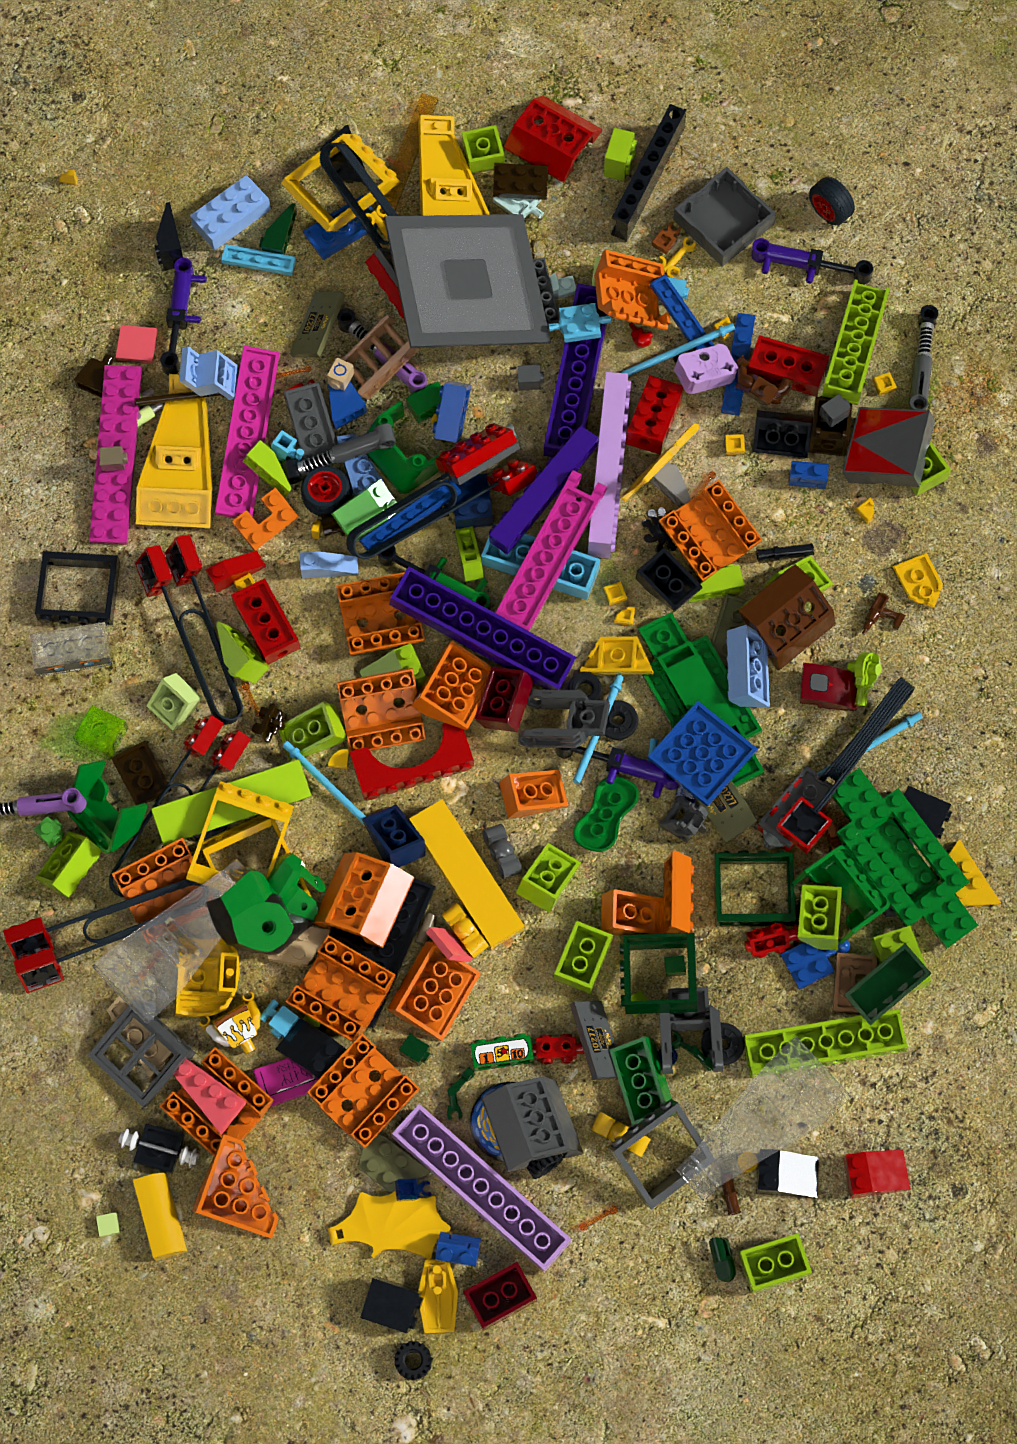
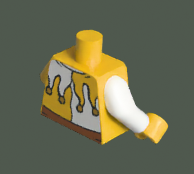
M250 992L251 999H245L244 994L242 995L243 1004L213 1021L208 1016H205L208 1019L207 1024L203 1025L199 1021V1025L206 1030L213 1041L225 1047L231 1046L235 1048L240 1045L245 1054L253 1051L255 1046L251 1038L257 1035L261 1015L253 992Z

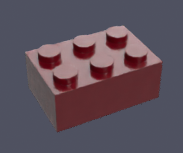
M492 667L475 720L486 729L518 732L534 680L524 670Z
M518 1262L463 1291V1295L482 1331L537 1302V1297Z

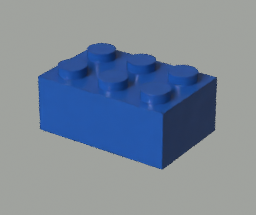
M450 380L444 386H441L439 396L442 397V400L436 409V415L439 416L437 422H434L432 433H435L434 438L455 443L461 440L472 385Z

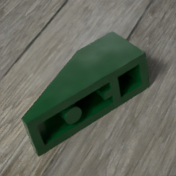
M292 203L266 230L264 237H261L259 246L262 248V251L285 255L297 215L295 203Z

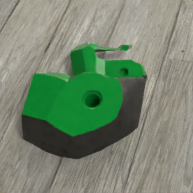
M291 852L280 856L268 878L255 869L246 868L250 871L221 897L206 901L213 925L227 945L244 951L278 955L315 923L314 918L319 911L316 901L304 892L297 883L299 878L303 877L321 892H325L326 884L318 875H312L305 868L302 859Z

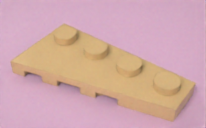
M119 995L106 1010L114 1023L130 1003ZM135 1018L121 1032L125 1039L137 1050L151 1034ZM157 1039L143 1056L160 1070L173 1053ZM140 1059L139 1061L146 1069L149 1077L153 1078L155 1073Z

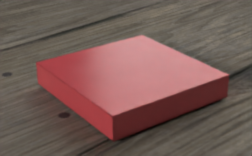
M121 325L116 360L153 364L158 333L157 328Z
M429 927L426 931L427 935L448 960L470 962L473 959L451 929Z

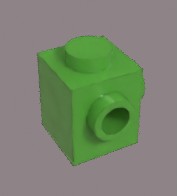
M48 816L33 829L37 837L50 849L57 845L64 836L61 829L63 827L62 824L55 818L51 820Z

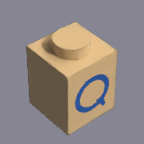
M336 358L327 374L328 384L334 389L345 391L354 375L353 364Z

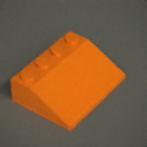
M451 640L443 648L411 706L430 718L467 730L477 713L492 666Z
M425 942L387 1010L414 1027L443 1041L481 973L464 961L448 960L434 942Z

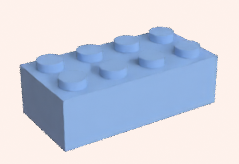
M246 175L190 215L193 228L215 251L269 212L271 208L269 198Z

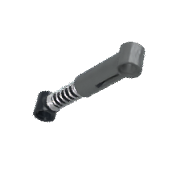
M933 305L923 306L918 318L920 336L918 337V354L915 356L908 409L927 410L932 369L930 353L932 349L930 348L933 341L931 339L933 338L932 334L934 333V327L936 326L939 314L937 308ZM919 384H922V385H921V394H918V392H919Z
M390 424L379 425L372 432L332 446V449L329 452L326 451L325 454H317V457L313 456L312 459L308 458L306 461L287 460L281 464V467L290 485L299 483L303 480L305 474L314 468L316 469V467L331 465V463L340 464L377 449L393 447L396 444L392 426Z

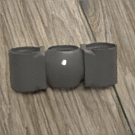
M498 824L483 829L482 836L488 849H490L492 859L497 862L496 867L500 877L506 879L521 874V863L516 854H514L510 841H507L508 836L504 826Z

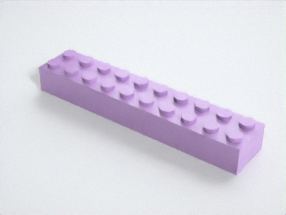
M606 372L594 488L599 482L607 486V490L591 517L588 555L592 557L610 559L611 552H615L631 381H628V374Z
M420 1104L392 1133L395 1141L543 1273L548 1270L571 1243V1238Z

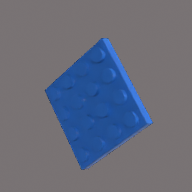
M697 701L652 751L648 759L708 807L757 752L758 748Z

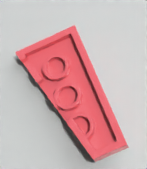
M188 1059L173 1074L221 1135L246 1104L244 1099Z

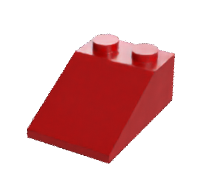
M903 1150L866 1151L846 1154L843 1158L850 1199L911 1190Z

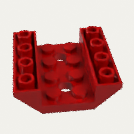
M540 96L530 102L515 122L504 149L531 165L548 166V174L564 183L573 171V162L588 142L592 144L595 142L602 129L549 98ZM537 119H541L543 123L537 125L534 123V121ZM570 136L573 138V140L567 142L564 140V138Z

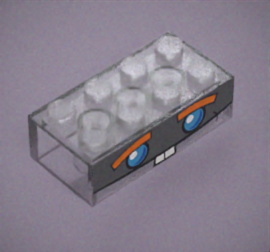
M105 622L30 634L33 669L37 677L113 665L109 630Z

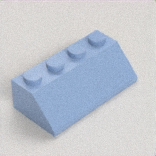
M747 625L727 630L729 701L740 707H770L767 646L757 631Z

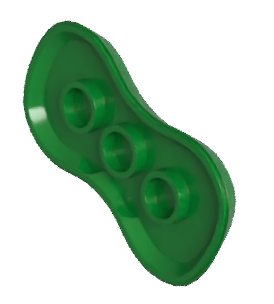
M616 776L614 783L610 785L606 783L607 778H605L596 786L590 810L579 819L573 830L574 840L581 847L594 852H603L615 844L622 818L634 808L639 799L637 786L627 779Z

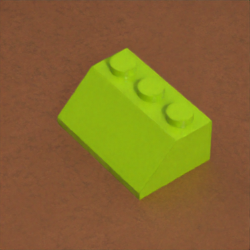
M68 831L35 879L59 895L69 898L76 891L79 882L86 877L92 864L98 860L102 850L87 837Z
M802 885L798 928L799 940L817 949L838 951L842 887Z

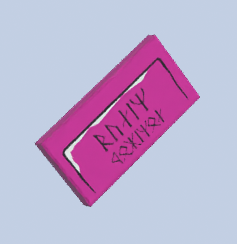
M287 1058L253 1070L258 1086L274 1100L270 1107L307 1095L306 1092L316 1083L314 1078Z

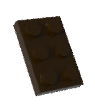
M494 163L493 197L547 200L548 166Z
M146 741L111 758L135 805L147 804L157 799L168 783Z

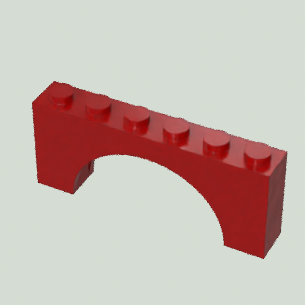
M443 723V738L437 752L426 762L411 768H394L379 762L372 755L368 746L351 751L350 757L363 799L373 800L384 793L393 794L398 789L404 787L409 789L415 787L417 783H429L440 776L449 777L453 772L470 770L474 766V759L464 729Z

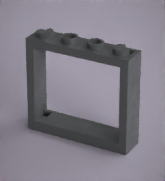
M670 1099L665 1104L662 1102L657 1110L646 1114L640 1123L630 1126L624 1135L614 1138L615 1141L607 1147L643 1203L651 1210L716 1161L679 1103L673 1099ZM676 1113L701 1153L651 1191L647 1192L622 1155V1152L672 1114Z

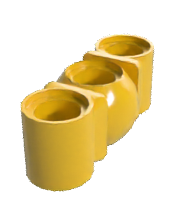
M457 902L441 914L473 958L490 947Z
M599 1112L591 1130L614 1142V1138L624 1135L629 1127ZM644 1135L627 1150L642 1157L651 1139Z

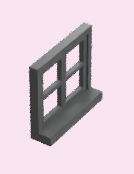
M133 1000L88 1056L142 1107L146 1108L178 1070L179 1066L187 1058L192 1059L196 1052L142 1002ZM133 1018L139 1021L151 1033L138 1050L120 1034ZM116 1038L134 1053L121 1070L104 1055ZM157 1039L174 1054V1057L161 1072L143 1056ZM140 1059L158 1075L144 1092L127 1077L128 1073Z

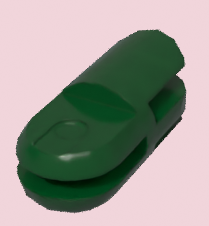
M722 1237L711 1238L709 1246L716 1275L719 1280L730 1282L736 1276V1268L729 1240Z

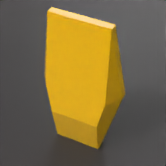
M435 1259L425 1260L419 1290L422 1291L421 1297L424 1298L420 1309L424 1333L454 1332L459 1293L450 1262Z

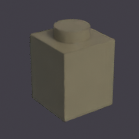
M122 446L99 447L102 471L125 470V464L128 463L127 452H124Z

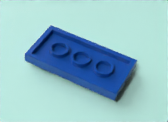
M361 195L360 197H358V198L355 199V200H356V201H359V200H360L361 198H363L364 196ZM348 204L330 215L335 219L349 208ZM370 205L364 210V213L371 214L375 210ZM357 217L353 218L338 231H326L318 222L303 231V235L323 261L368 234ZM374 223L375 229L378 228L377 224Z

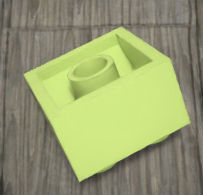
M175 673L162 678L147 707L174 731L195 712L202 697Z

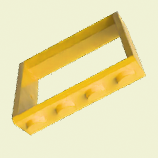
M342 134L332 142L348 145L383 181L377 186L383 195L387 194L401 182L396 177V173L385 166V162L373 154L374 151L369 146H366L357 134ZM337 147L332 149L330 158L340 151ZM318 152L286 176L281 184L326 231H338L356 217L351 208L349 207L334 219L299 183L300 180L321 165L320 152ZM369 192L357 203L364 211L375 203L376 199Z
M220 781L186 879L226 892L241 878L196 863L217 800L284 822L266 878L269 877L274 868L294 806Z
M259 815L204 840L201 850L209 867L215 869L209 854L270 826L273 827L279 839L281 832L275 820ZM283 838L281 846L285 854L290 853ZM299 878V887L311 897L303 878Z

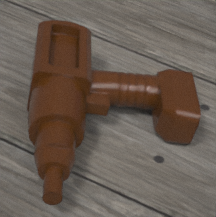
M878 593L866 616L862 634L865 635L879 617L883 619L885 616L894 619L892 626L898 630L906 615L884 608L889 597L885 593Z

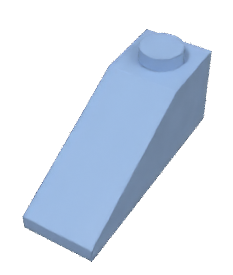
M319 551L300 553L302 579L358 575V557Z

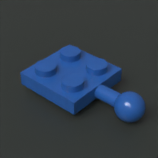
M848 940L843 944L838 942V951H823L804 942L782 953L781 958L796 986L801 990L833 974L835 971L828 957L837 952L847 953L850 950V942Z

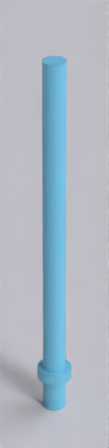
M733 323L724 327L719 326V329L626 369L622 373L628 374L629 377L719 336L724 337L726 333L735 330V326Z
M620 674L616 675L614 683L610 685L611 690L606 699L610 703L609 712L617 693L622 688L621 683L624 677ZM591 736L574 776L573 782L575 784H580L599 736Z
M917 712L910 717H905L904 721L877 736L866 752L905 728L914 726L915 722L923 718L921 713ZM828 767L818 772V779L823 775V773L828 769Z
M286 741L282 747L290 753L289 756L296 760L299 759L301 765L363 824L362 819L366 816L300 753L298 748L293 747Z

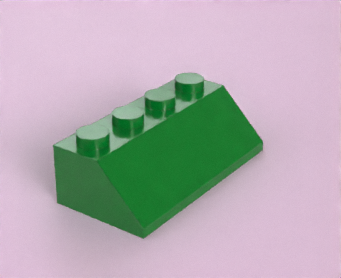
M644 1036L610 1049L632 1125L638 1124L646 1114L657 1110L662 1102L665 1104L672 1099L665 1074L662 1071V1064L654 1038Z

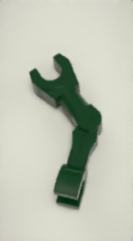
M678 1032L673 1033L677 1040L671 1042L672 1049L680 1047L685 1049L690 1055L698 1059L705 1069L713 1071L712 1059L706 1057L696 1046L683 1042V1038Z
M470 1067L447 1090L450 1104L447 1110L449 1121H452L451 1115L453 1112L458 1113L459 1120L463 1118L461 1108L457 1104V1092L475 1076V1072Z

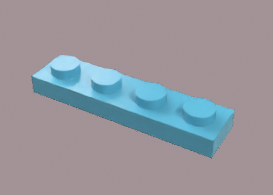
M225 244L221 261L222 264L292 276L296 257Z

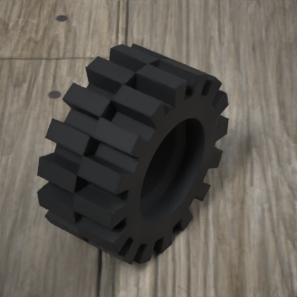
M562 1154L530 1161L527 1170L534 1179L541 1178L552 1171L553 1168H556L564 1157Z
M408 1341V1343H403L397 1349L394 1363L401 1376L407 1380L415 1381V1379L419 1380L427 1375L431 1369L432 1357L429 1349L423 1343ZM410 1353H417L421 1357V1364L415 1369H411L405 1364V1358Z

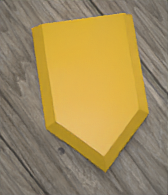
M927 552L892 567L909 600L931 608L935 607L943 583Z

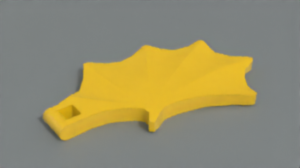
M693 424L681 434L677 441L665 450L620 496L621 499L626 502L641 486L647 483L699 430V425Z
M399 1188L391 1194L381 1197L361 1192L350 1216L338 1225L327 1229L331 1246L348 1242H359L373 1248L372 1258H375L382 1251L399 1250L408 1251L426 1260L432 1259L433 1248L439 1239L440 1232L448 1233L451 1227L441 1219L437 1212L436 1196L415 1198L403 1188ZM342 1230L344 1238L338 1239L336 1231Z

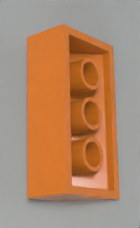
M672 851L664 861L663 934L692 933L693 921H690V914L693 913L694 908L693 902H691V895H693L694 884L691 883L694 865L691 864L690 857L678 851Z

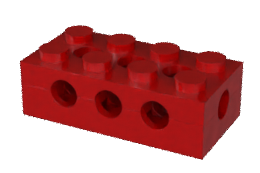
M759 335L747 372L758 375L777 386L785 377L793 382L791 390L816 397L827 369L829 356Z
M649 375L629 425L625 444L661 455L682 401L684 392L682 385Z
M265 578L231 594L234 606L267 665L301 649L294 630Z

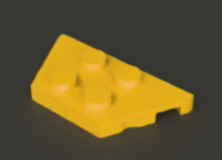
M637 636L600 637L595 644V648L588 655L589 659L586 664L580 668V673L587 672L593 675L653 674L652 667Z
M960 840L957 841L949 856L970 883L957 891L955 895L965 908L968 906L1000 905V900Z

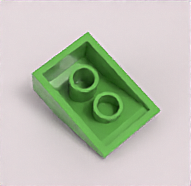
M379 479L371 482L331 514L346 536H348L349 532L397 502L383 481ZM398 512L381 521L380 523L376 524L375 526L371 527L370 529L366 530L365 532L361 533L357 537L356 542L365 537L373 530H375L383 523H385Z

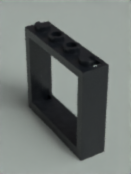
M43 551L35 608L37 620L45 621L46 623L59 622L64 625L70 623H77L82 626L96 624L100 627L103 625H113L120 570L118 555ZM49 565L110 569L105 613L43 609Z

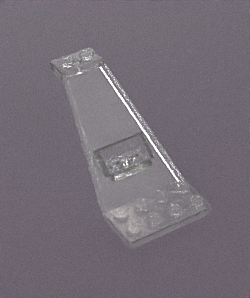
M237 859L220 873L120 941L92 965L94 970L146 1024L176 999L221 939L211 920L206 901L221 897L249 872Z
M796 1036L765 1065L690 1157L676 1171L704 1201L722 1184L824 1124L852 1096ZM759 1106L764 1107L763 1113L759 1111ZM773 1121L778 1123L777 1128L773 1126Z

